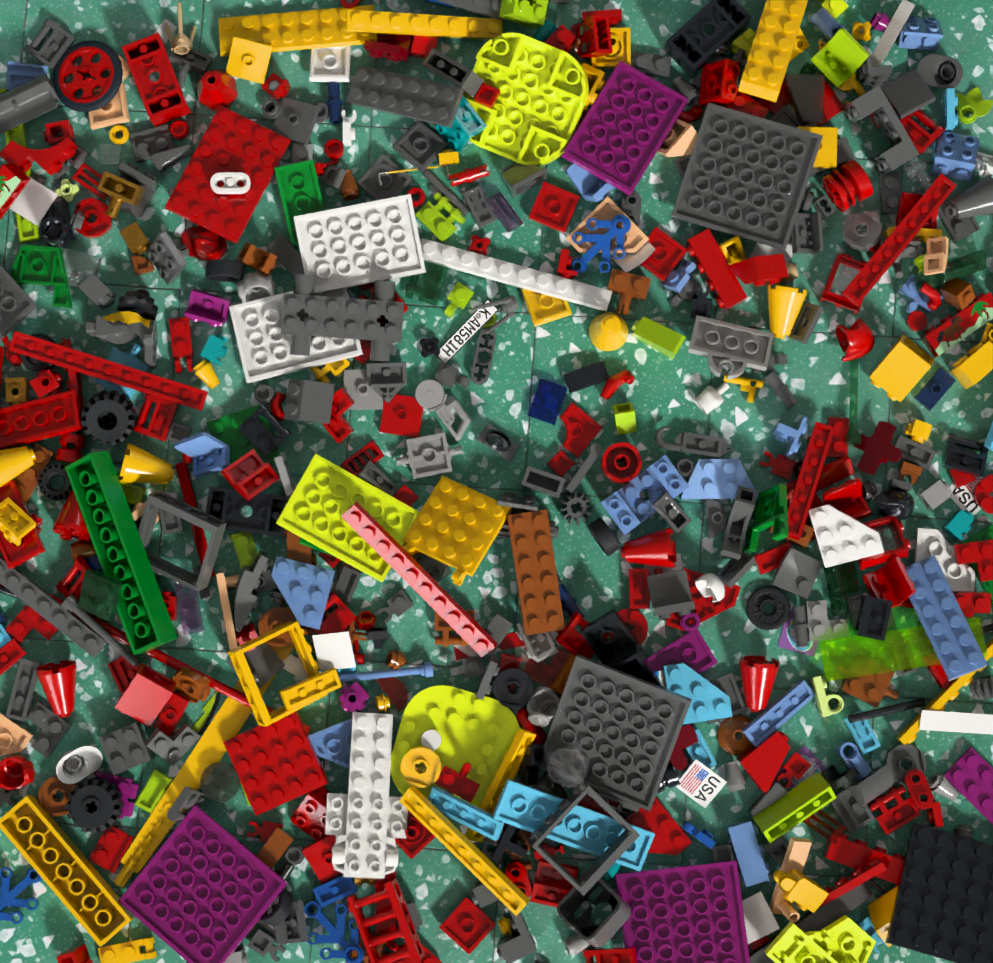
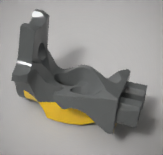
M120 311L105 317L96 316V321H86V333L91 337H98L105 343L125 344L140 337L145 350V362L151 369H156L158 344L156 320H146L135 312Z

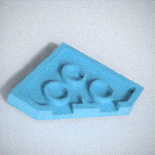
M683 662L663 665L666 689L692 699L683 724L732 717L730 697Z

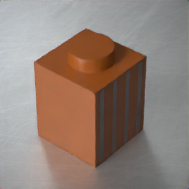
M954 276L940 288L945 303L960 310L965 309L976 298L971 283Z

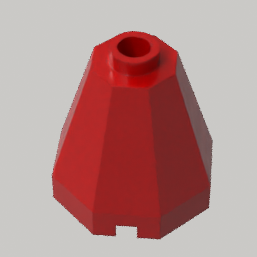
M222 69L205 72L196 84L199 102L213 112L217 111L220 105L229 109L238 96L235 78L226 74Z

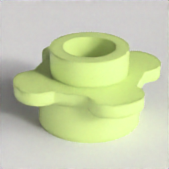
M63 179L60 188L56 189V194H58V197H63L67 202H72L79 191V187L76 184H71L68 179Z

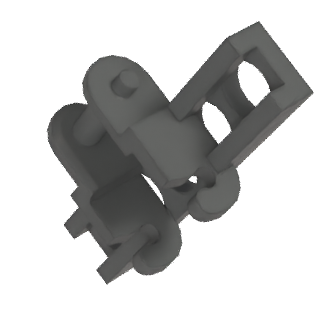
M593 789L607 804L609 800L618 802L617 807L608 804L617 813L622 811V807L636 812L639 811L640 807Z

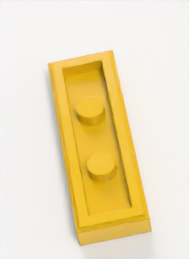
M331 668L282 689L279 693L285 709L290 710L341 688L342 685L336 668Z

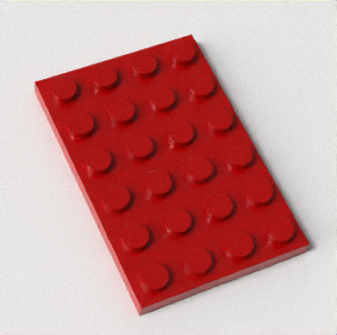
M220 105L170 196L165 209L237 244L275 173L274 168L279 166L291 140ZM242 172L249 176L251 187L244 194H217L212 190L210 180L216 173ZM219 182V183L217 184V186H218V187H223V186H224V183H223V182ZM238 182L237 186L243 187L244 183Z

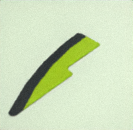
M218 691L202 709L204 714L193 726V729L200 735L204 733L215 713L221 694Z

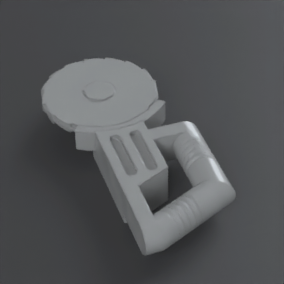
M432 379L422 381L415 390L417 403L421 407L430 409V412L434 411L458 442L472 419L457 400L448 406L444 404L447 394H444V389L439 382ZM452 408L455 409L462 419L456 432L451 427L455 420V417L450 412Z

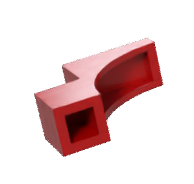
M68 137L53 147L40 150L25 148L11 140L0 152V156L8 164L14 163L23 172H27L35 161L52 176L53 173H57L62 168V164L67 159L74 156L78 147Z

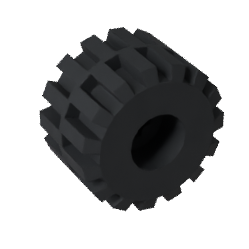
M104 390L92 396L82 411L83 418L81 424L85 427L84 432L86 436L90 435L93 442L99 441L101 442L100 445L104 446L107 443H111V446L117 445L119 441L123 442L130 435L136 422V410L133 409L134 404L132 401H128L126 399L127 396L123 393L122 395L117 394L115 390L111 392ZM112 413L113 418L108 420V417L105 415Z
M94 777L81 782L73 788L74 790L67 797L69 802L66 803V809H69L67 817L68 819L72 818L74 821L72 825L75 828L80 827L82 828L81 831L85 833L88 831L98 833L117 822L116 820L122 814L121 808L124 807V801H121L123 795L121 791H117L115 783H109V779L106 778L99 779ZM92 802H95V806H97L94 810H92L90 805Z

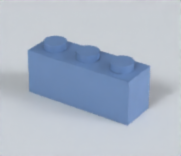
M748 819L726 826L744 886L748 887L768 881V874H771L768 863H764L762 858L765 852L762 843L757 842L756 835H759L756 824H752Z

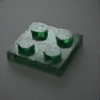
M93 569L85 570L78 607L107 621L115 620L122 582Z

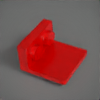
M898 556L892 558L881 569L867 573L862 577L871 596L893 601L891 608L901 605L916 592L914 583L909 578L905 565Z

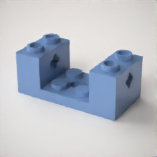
M664 455L621 489L602 501L601 504L623 534L626 535L657 512L651 504L665 491L674 499L689 488V485L668 457ZM643 489H648L651 492V498L648 501H643L640 498V492Z

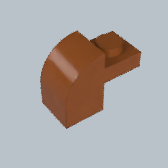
M245 243L236 260L265 275H270L276 266L277 256L270 252H265L250 243Z

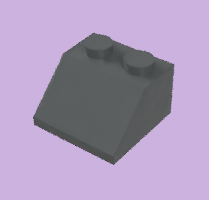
M289 379L284 419L304 423L330 424L335 384Z

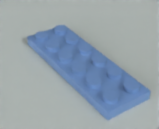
M935 555L905 567L916 590L909 599L948 680L951 681L987 666L984 655Z

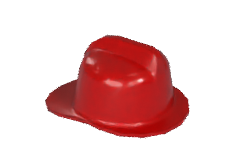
M198 226L188 228L183 232L180 239V245L185 244L187 246L183 250L189 249V256L206 261L219 260L227 250L225 238Z

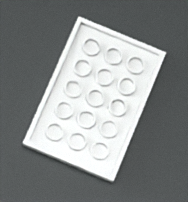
M411 194L294 216L305 275L315 276L314 294L375 283V280L386 281L426 273Z
M347 288L314 294V296L349 298ZM290 291V292H286V293H287V294H294V291ZM283 293L229 306L247 383L363 355L359 339L311 336L310 356L290 355L291 335L281 334ZM300 310V313L297 312L296 316L300 317V321L308 318L305 310Z

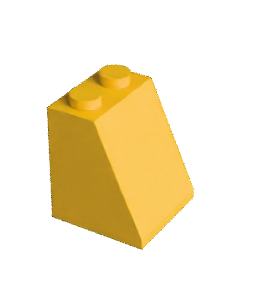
M902 334L872 371L869 378L872 379L871 383L879 389L882 387L887 391L886 395L890 399L901 402L930 369L934 358Z

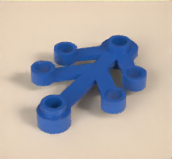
M617 215L612 220H598L596 218L587 220L586 226L589 230L611 228L606 234H584L583 232H575L572 239L576 244L583 242L597 243L581 258H575L571 262L572 271H577V274L584 273L588 268L587 263L602 249V262L599 264V270L602 273L610 272L612 269V264L610 263L611 240L615 236L617 248L614 249L613 256L616 259H623L626 256V250L624 249L625 234L630 230L631 222L625 215ZM592 220L596 222V226L594 228L590 226V222ZM619 221L623 222V228L621 229L617 226ZM577 234L582 236L580 242L576 240ZM619 249L623 252L621 257L617 256V250ZM577 262L581 264V268L579 270L575 267V264ZM604 263L608 264V270L606 271L602 268Z
M4 867L0 870V878H2L0 911L5 906L26 907L28 910H34L39 906V900L35 897L29 899L15 898L31 883H37L42 880L39 874L36 879L31 876L33 871L36 872L33 867L27 871V877L11 891L10 878L13 875V870L10 867ZM5 869L9 871L8 877L3 875ZM30 900L35 901V907L29 905ZM21 911L13 913L0 912V920L18 924L24 919ZM15 914H19V921L14 919Z
M317 901L308 902L304 907L305 914L310 918L315 917L330 935H319L316 932H311L308 934L309 941L307 942L310 945L338 943L344 949L332 950L329 947L321 949L320 957L323 960L344 958L347 963H361L364 958V950L359 946V929H354L352 926L355 919L349 922L351 930L350 943L345 938V916L349 912L348 906L346 904H338L336 906V928L322 913V908H320ZM314 905L317 907L316 913H313L311 910ZM341 906L345 908V912L343 914L339 912V908ZM311 935L316 936L315 942L310 940ZM325 950L329 951V957L324 956ZM354 950L358 954L356 958H353L351 955Z

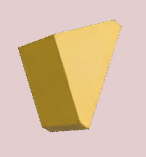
M735 236L719 245L729 265L746 259L739 236Z

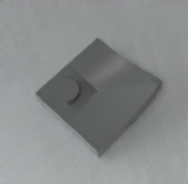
M789 547L781 559L770 584L808 599L822 562Z

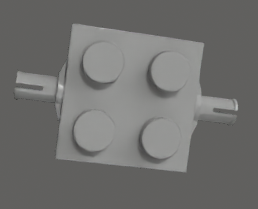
M444 432L407 439V456L395 458L397 466L409 464L412 469L413 479L453 472L451 466L452 455L463 454V450H461L462 445L450 448Z

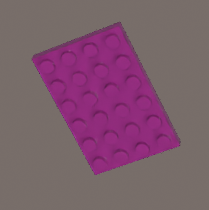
M620 60L562 153V157L631 196L689 99Z

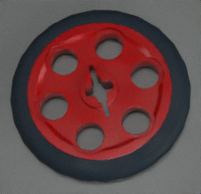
M84 41L68 48L58 60L53 74L54 89L60 101L71 110L79 112H90L107 105L119 91L122 82L123 70L121 60L112 47L99 41ZM96 54H100V61L97 63H93V57ZM82 57V63L75 66V59ZM110 69V75L107 78H102L103 71ZM81 73H83L84 75L90 74L94 79L85 78ZM70 74H73V81L71 83H66V77ZM100 86L102 88L101 93L94 96V89ZM83 89V95L80 98H75V92Z

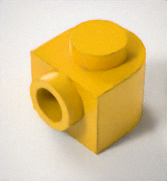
M917 419L911 420V422L907 423L904 433L912 437V441L922 444L923 441H928L932 425Z

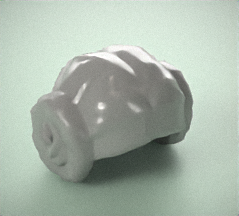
M256 271L246 274L243 280L237 283V293L242 303L275 296L276 286L271 275H265Z
M540 686L532 694L526 709L528 720L532 724L545 727L553 722L560 702V698L555 690Z

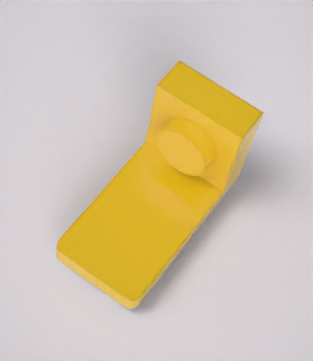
M583 63L582 67L586 72L589 87L592 88L584 107L587 110L589 105H593L597 99L598 94L596 92H601L605 81L602 80L605 72Z

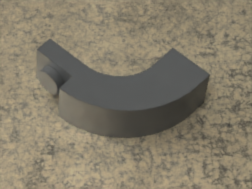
M738 485L724 529L720 555L740 560L746 530L756 504L757 490Z

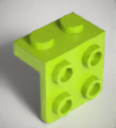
M841 28L827 45L811 58V61L838 88L869 57V53L845 28Z

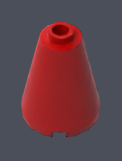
M665 528L624 542V546H621L622 558H625L626 562L669 568L676 567L674 563L677 561L675 540H671L670 535L674 534L673 529Z
M747 655L744 656V659L739 658L746 707L750 708L752 712H762V709L767 707L780 665V661L776 658L771 657V661L765 659L766 656Z
M63 660L58 664L51 662L37 667L36 674L53 713L59 715V718L70 716L75 707L76 661Z

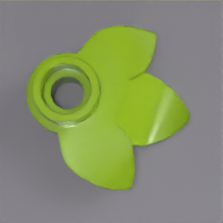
M978 87L969 91L966 96L959 93L955 94L958 96V103L955 109L958 111L959 120L964 124L973 123L977 117L987 115L992 109L993 100H983ZM966 113L972 114L970 117L964 116Z

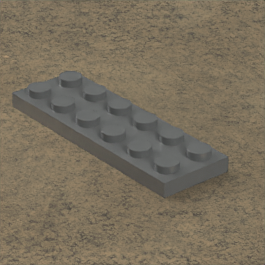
M358 65L346 102L359 107L451 128L464 90L460 87Z

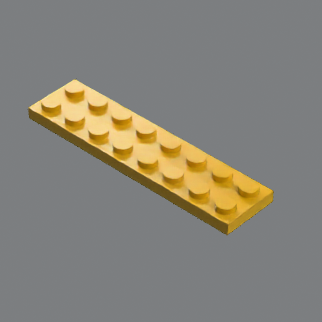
M356 6L349 10L375 11V6ZM345 7L218 18L221 57L230 55L234 35L273 45L271 52L362 45L365 43V40L377 42V33L346 31V11L348 8Z

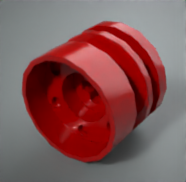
M853 159L840 166V173L837 170H833L830 174L822 177V183L828 197L841 212H845L849 207L855 206V199L862 202L873 195V187L866 172Z

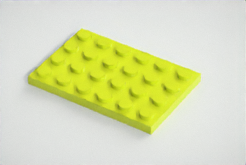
M315 453L276 524L374 579L383 582L391 566L341 515L357 501L403 546L404 542L402 540L418 516L419 511Z

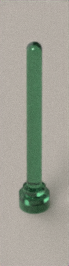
M858 358L850 360L849 431L845 435V444L847 445L861 444V435L857 431Z

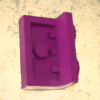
M193 288L190 294L188 309L185 311L184 316L189 317L192 321L207 322L208 325L213 327L223 326L227 321L231 299Z

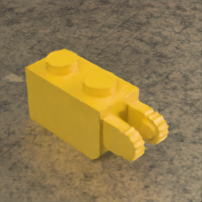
M779 869L772 874L773 879L779 883L778 887L783 892L782 896L791 903L795 901V904L803 911L808 909L815 913L829 895L817 882L796 869L790 870L788 873Z

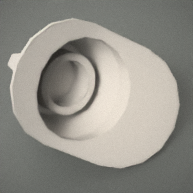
M82 746L66 752L56 766L58 779L66 784H75L100 768L103 761L101 751L93 746Z

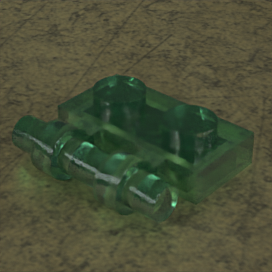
M429 262L428 268L425 269L426 273L411 276L409 283L406 284L405 289L407 291L405 297L412 299L414 292L420 293L418 301L437 306L448 267ZM419 275L425 276L422 286L417 285Z

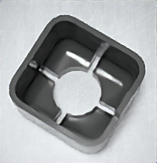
M600 878L584 896L573 887L557 905V913L563 919L562 921L580 938L594 947H602L630 918L631 907L607 882ZM600 886L602 887V892L592 903L595 905L603 902L609 903L612 907V913L600 926H595L591 919L594 908L590 904L579 917H575L574 912Z

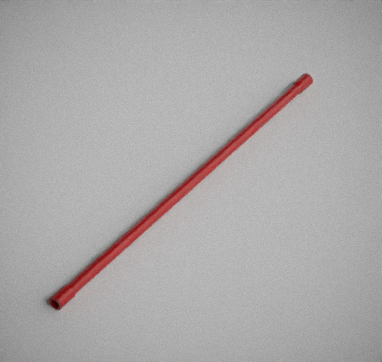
M48 593V594L51 595L54 599H56L59 603L62 604V603L64 602L63 600H61V599L55 597L54 595ZM90 615L115 639L130 646L125 632ZM157 648L144 652V654L177 671L184 666L199 675L206 676L210 680L208 684L210 688L251 708L244 693ZM265 705L266 708H267L268 713H270V712H272V711L275 710V709H273V708H271V707ZM303 723V726L308 734L311 727Z

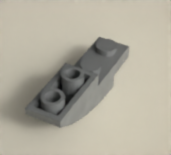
M259 551L251 568L243 565L236 583L233 614L236 631L241 632L243 627H247L250 620L249 614L251 610L256 609L259 603L257 592L253 589L256 590L261 581L259 577L262 571L265 572L270 563L267 553Z

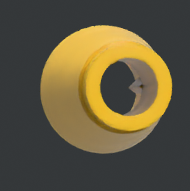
M206 359L193 368L194 374L210 389L221 383L211 362L208 363Z

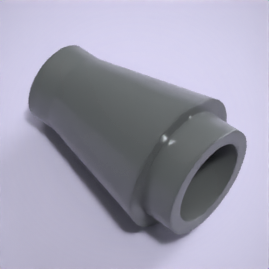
M678 76L673 80L672 84L677 92L689 99L687 105L693 104L699 98L698 89L683 79L682 76Z

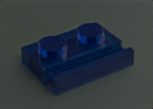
M540 378L528 417L555 426L568 387Z

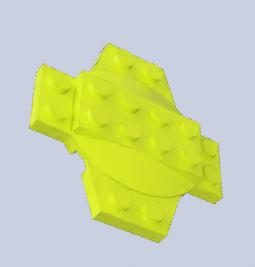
M844 915L820 931L803 932L790 921L765 949L764 953L775 963H867L876 941L847 915Z

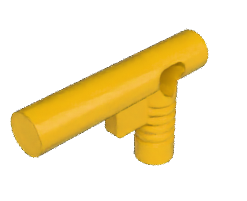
M724 374L723 382L740 384V391L748 392L746 402L754 403L756 387L762 388L764 382L763 380L740 376L734 379H727V374ZM750 381L755 382L756 385L752 387Z

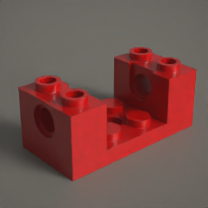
M159 33L122 46L149 119L155 127L192 113L169 60V54L164 41ZM153 72L160 74L158 81L153 82L150 80V75Z

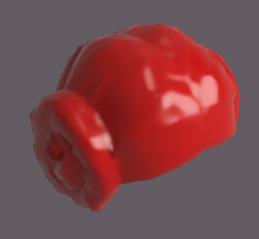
M9 755L0 761V788L7 790L22 789L28 783L34 781V765L31 761L26 760L23 755Z

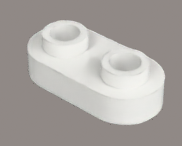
M224 172L214 174L211 177L210 185L217 194H244L249 191L251 182L249 176L245 173ZM223 182L224 186L218 187L217 184ZM238 182H243L244 186L239 187L237 184Z

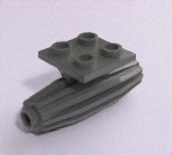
M504 492V494H499L497 505L511 507L512 511L509 515L537 511L539 500L535 499V496L532 495L518 497L515 496V493ZM507 519L496 537L510 539ZM549 520L553 542V538L558 537L559 526H555V521Z

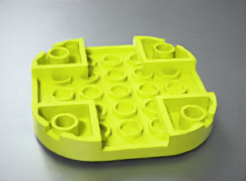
M504 33L494 39H490L477 53V61L473 72L482 78L484 83L500 89L501 93L493 108L490 109L474 102V97L464 92L463 96L487 125L485 130L469 140L481 148L519 164L542 166L551 163L562 155L571 141L585 107L589 92L586 72L580 62L569 53L524 34Z
M449 685L428 687L416 694L404 710L391 755L390 770L392 779L398 790L404 795L412 785L407 783L401 773L400 765L402 758L412 747L423 746L421 737L424 732L436 730L442 738L440 746L434 750L440 756L441 771L446 765L460 772L464 763L470 762L471 769L466 777L480 784L471 804L478 807L482 803L486 790L491 785L496 771L504 760L505 753L509 750L514 736L520 728L518 721L510 708L501 705L497 699L484 696L482 700L476 697V693ZM420 762L419 764L416 763L415 765L416 767H418L419 772H422L423 769H427V766L424 765V762ZM435 782L424 788L416 787L427 799H429L431 789L435 786L451 793L435 784Z

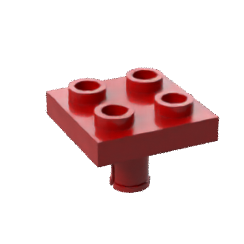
M408 810L407 829L405 830L406 839L395 838V842L412 860L435 836Z

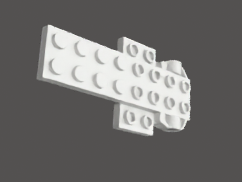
M352 713L348 794L327 793L325 835H336V842L332 847L331 863L334 870L343 873V877L384 879L386 874L393 873L398 866V849L395 844V838L406 839L405 830L407 829L408 809L399 801L402 797L389 796L393 714Z

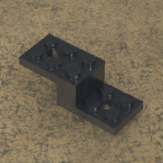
M615 609L610 610L580 629V633L602 664L663 687L647 664V654ZM605 632H611L614 635L609 640L604 639L602 636Z

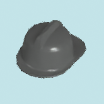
M929 54L924 56L917 66V73L930 86L943 89L954 88L963 78L962 65L952 57Z

